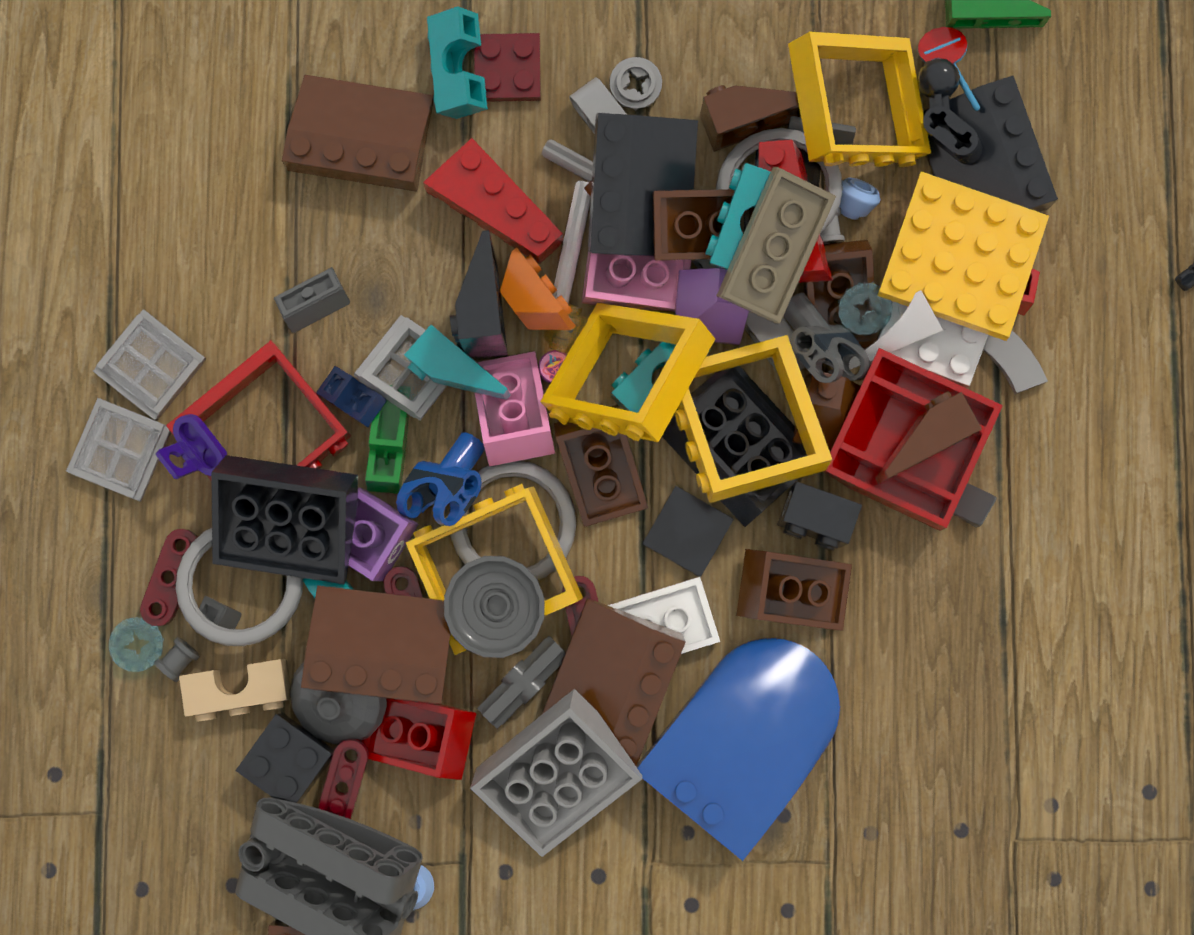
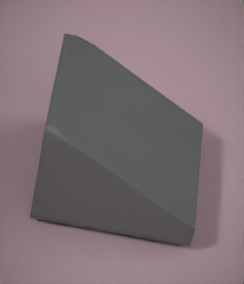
M967 483L954 511V515L976 528L980 527L997 497Z
M208 596L204 597L199 607V610L207 619L218 626L228 629H235L242 615L241 612Z

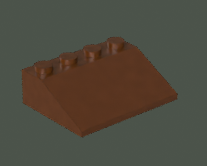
M304 75L287 129L282 162L287 170L291 172L417 192L434 95Z
M317 585L301 688L442 705L451 634L444 617V600Z
M587 598L542 714L575 689L598 711L630 759L637 766L686 643L683 634Z

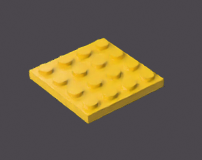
M921 171L877 296L909 306L915 293L921 290L936 317L1007 341L1010 337L1049 216Z

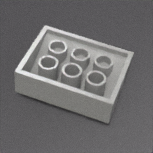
M573 689L476 768L470 789L543 857L641 781L642 774L598 711Z

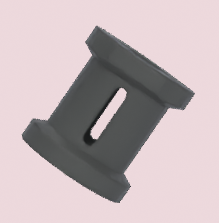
M180 637L174 640L175 645L162 659L157 658L154 662L163 674L175 682L179 681L180 673L192 660L197 661L200 658L198 652Z

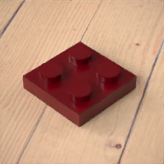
M540 33L480 34L481 46L474 48L475 75L485 78L487 102L541 101Z

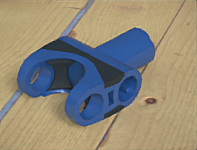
M461 433L440 464L428 461L418 462L406 478L397 495L396 504L399 513L404 517L415 518L434 504L433 517L435 521L445 526L455 525L473 504L481 490L482 481L480 474L472 470V468L485 450L484 444L472 434ZM411 495V496H412V506H411V508L408 510V509H407V500H408L409 496ZM447 504H449V505H450V510H449L450 513H449L448 517L445 518V517H444V510H445V507L447 506Z

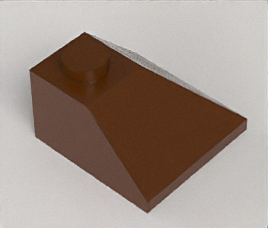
M823 372L827 377L832 376L830 373ZM809 373L803 380L828 449L831 451L860 389V385L843 376L836 382L822 383ZM795 424L792 443L803 445Z

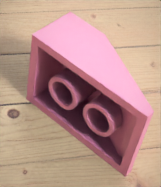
M588 252L582 303L596 305L598 302L643 310L675 311L679 270L690 269L691 260H654V256Z
M535 351L477 362L504 385L511 394L505 400L475 393L483 444L489 467L555 454L547 409L540 402L544 394Z

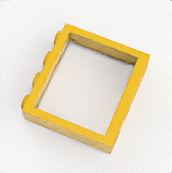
M808 32L788 43L809 162H824V166H835L843 162H849L851 167L862 166L867 163H874L875 167H883L898 163L899 167H909L916 165V159L931 153L928 134L923 124L924 113L910 38ZM820 58L883 63L898 146L835 145Z
M597 302L540 402L550 412V418L559 420L563 425L569 422L577 424L585 430L596 428L612 436L617 434L627 435L638 442L640 438L659 442L713 345L715 338L702 321L697 318ZM613 333L676 344L638 413L575 400Z
M788 335L707 356L694 378L772 357L807 456L720 480L689 388L680 402L678 410L675 411L678 428L680 431L685 430L688 442L685 443L690 462H696L699 471L696 474L698 487H701L702 493L707 494L709 503L826 471L832 461Z
M523 484L510 488L504 491L506 496L504 499L494 503L491 497L473 505L475 512L462 516L455 525H444L433 530L431 525H428L413 532L415 539L406 542L429 598L444 600L446 590L427 549V545L526 501L566 590L545 600L544 616L583 599L534 487L524 489ZM450 634L449 644L454 655L466 651Z

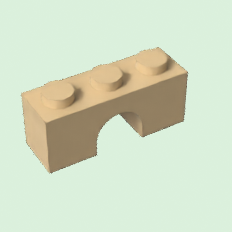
M286 659L248 664V683L244 690L238 694L230 693L223 687L220 670L179 676L185 717L195 715L196 722L217 719L216 712L229 710V715L235 716L250 713L249 706L262 704L263 711L283 708V701L291 699Z

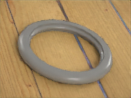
M777 128L750 135L737 144L725 158L718 173L716 190L729 189L735 169L739 168L747 156L759 149V142L793 140L798 148L807 152L804 132ZM818 162L825 176L826 191L836 196L820 232L822 233L834 219L840 206L843 185L838 165L824 166V162Z
M525 461L510 462L490 467L488 465L477 471L482 481L481 489L492 481L514 476L527 478L543 487L554 500L559 512L560 526L557 540L565 558L567 557L574 542L576 515L570 494L557 477L547 469ZM467 528L451 535L456 553L464 564L481 558L470 543ZM549 553L535 565L527 567L538 581L556 570Z
M212 528L204 531L191 543L184 553L177 570L175 590L178 606L185 620L197 633L209 641L225 646L251 645L275 635L288 623L297 610L303 592V578L287 576L283 600L275 613L266 621L246 629H228L218 626L207 619L199 610L192 589L193 574L197 563L203 554L212 547Z

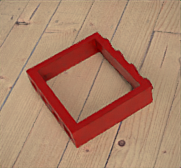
M272 340L166 425L173 434L174 423L181 416L193 414L204 422L277 362L335 432V434L299 462L297 466L320 469L323 466L321 461L329 454L336 456L342 452L349 444L346 440L351 437V434Z

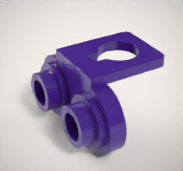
M193 414L181 416L175 421L173 434L177 443L159 449L155 453L174 479L182 478L196 471L211 476L214 468L227 455L226 450L205 423ZM169 455L182 456L185 460L183 468L175 466L171 462Z

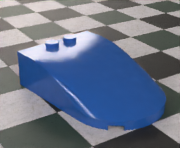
M765 638L753 640L736 647L721 659L640 759L636 767L642 774V779L743 861L797 792L835 734L839 720L840 702L832 674L818 656L804 646L792 641Z

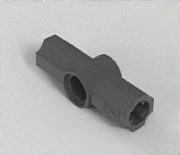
M548 636L524 661L518 662L501 680L502 683L477 709L498 729L522 704L525 705L546 684L544 681L561 665L566 652Z

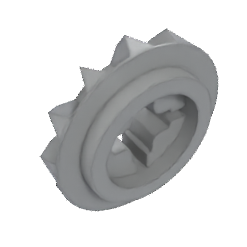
M640 57L627 58L621 61L613 69L610 76L612 96L622 107L633 108L635 111L639 108L649 107L659 98L662 89V77L658 68L651 61ZM629 73L637 81L645 79V82L641 84L642 95L635 88L627 89L630 85Z

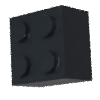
M796 482L789 489L777 525L783 527V533L797 539L809 536L816 539L815 545L834 551V548L838 549V547L841 548L849 544L862 504Z
M278 713L275 714L235 771L272 798L301 804L332 760L334 749L322 740L315 738L286 714Z

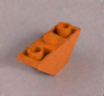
M516 247L511 251L500 288L502 296L528 330H572L576 325L568 316L573 312L562 295L555 299L552 294L558 291L546 274L541 278L537 275L542 269L530 254L525 258Z

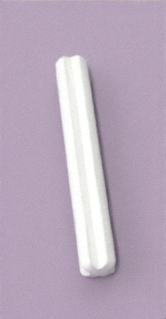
M577 181L575 185L554 283L558 291L552 294L555 299L562 295L568 305L591 197L584 189L589 182Z

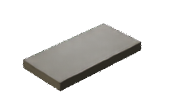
M773 167L716 296L780 325L836 196L779 167Z

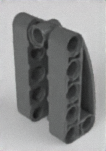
M270 797L258 800L250 828V839L240 846L238 852L242 865L235 893L240 899L305 935H401L405 919L413 911L418 899V892L414 890L423 859L419 850L369 826L321 809Z

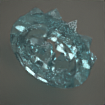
M858 282L852 288L846 289L845 294L839 300L838 313L846 329L858 335H870L880 331L887 325L892 315L893 306L891 300L877 296L880 286L874 282ZM869 296V304L875 310L866 311L861 319L860 311L854 305L864 304Z
M129 618L120 622L112 631L109 639V652L113 661L122 669L131 672L144 671L155 665L154 662L163 653L164 638L158 626L146 623L143 618ZM137 635L139 640L150 642L146 646L141 647L139 655H137L136 650L124 649L123 647L134 642L133 636Z

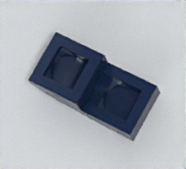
M334 366L316 392L366 427H369L387 401L383 396L337 366Z

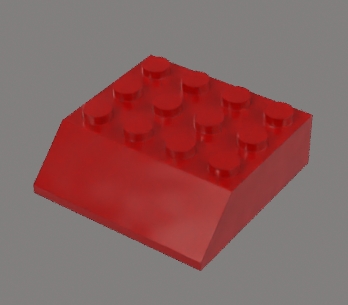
M878 348L830 451L832 461L827 470L823 472L847 488L941 531L948 527L1003 405ZM948 391L952 397L962 392L982 429L878 484L875 479L918 417L927 411L924 405Z

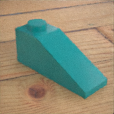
M430 325L404 354L409 362H411L407 368L422 381L427 376L434 383L505 400L511 396L509 390L433 325Z

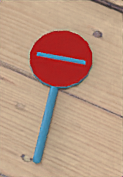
M940 27L924 34L919 41L918 53L924 63L935 58L949 60L957 67L956 63L965 56L968 44L966 37L961 31L952 27ZM959 71V84L973 109L978 111L980 105Z

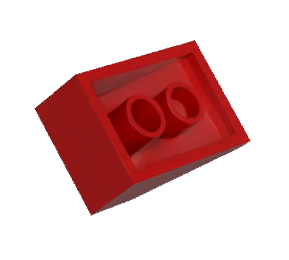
M386 699L387 707L382 723L370 737L362 740L368 748L369 759L437 778L462 780L476 712L447 705Z

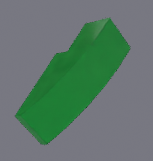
M400 386L397 391L410 399L411 387ZM388 400L371 423L370 450L365 482L367 491L398 494L403 480L409 414Z

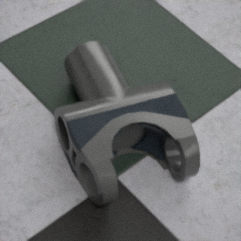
M798 293L793 296L784 313V318L794 329L790 341L793 352L815 379L822 383L836 382L841 376L850 379V381L864 378L870 367V360L849 329L843 325H828L804 293ZM853 356L859 359L861 366L856 375L849 368V363ZM822 363L834 368L832 376L827 377L823 373Z

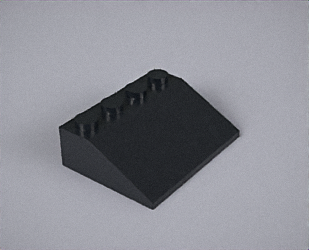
M1014 75L972 89L971 91L980 105L978 111L973 109L965 93L950 99V110L977 132L983 150L977 161L971 164H962L938 146L928 135L931 153L926 155L933 176L1037 212L1049 209L1058 198ZM937 122L935 124V127H944L947 131L950 132L946 122L944 124L940 122ZM956 138L960 148L963 146L966 148L971 147V143L966 144Z
M610 113L596 114L588 252L654 256L653 191L694 190L698 120Z
M489 230L482 231L455 303L456 315H450L451 332L455 342H457V347L474 361L508 357L497 258Z
M740 366L716 372L691 393L720 480L807 456L802 444L792 443L795 429L793 423ZM674 413L662 437L687 465L698 474L696 462H690L687 455L685 443L688 442L686 432L685 430H679ZM799 478L720 501L746 527Z
M225 455L211 472L212 564L345 584L357 512L358 474Z

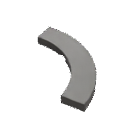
M891 300L876 303V312L882 327L891 306ZM1011 331L1007 341L988 335L983 351L991 357V360L1002 371L1014 394L1048 382L1041 365L1032 351L1015 332Z

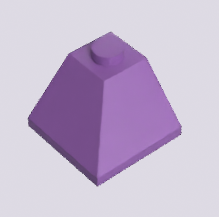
M722 268L679 270L675 315L700 319L714 336V342L740 345L749 311L716 296L727 270Z

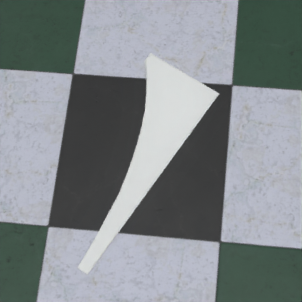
M921 290L915 293L901 318L882 337L864 350L870 361L874 359L878 348L891 353L943 331ZM856 356L850 360V369L860 366V361ZM834 369L828 371L827 373L833 374Z

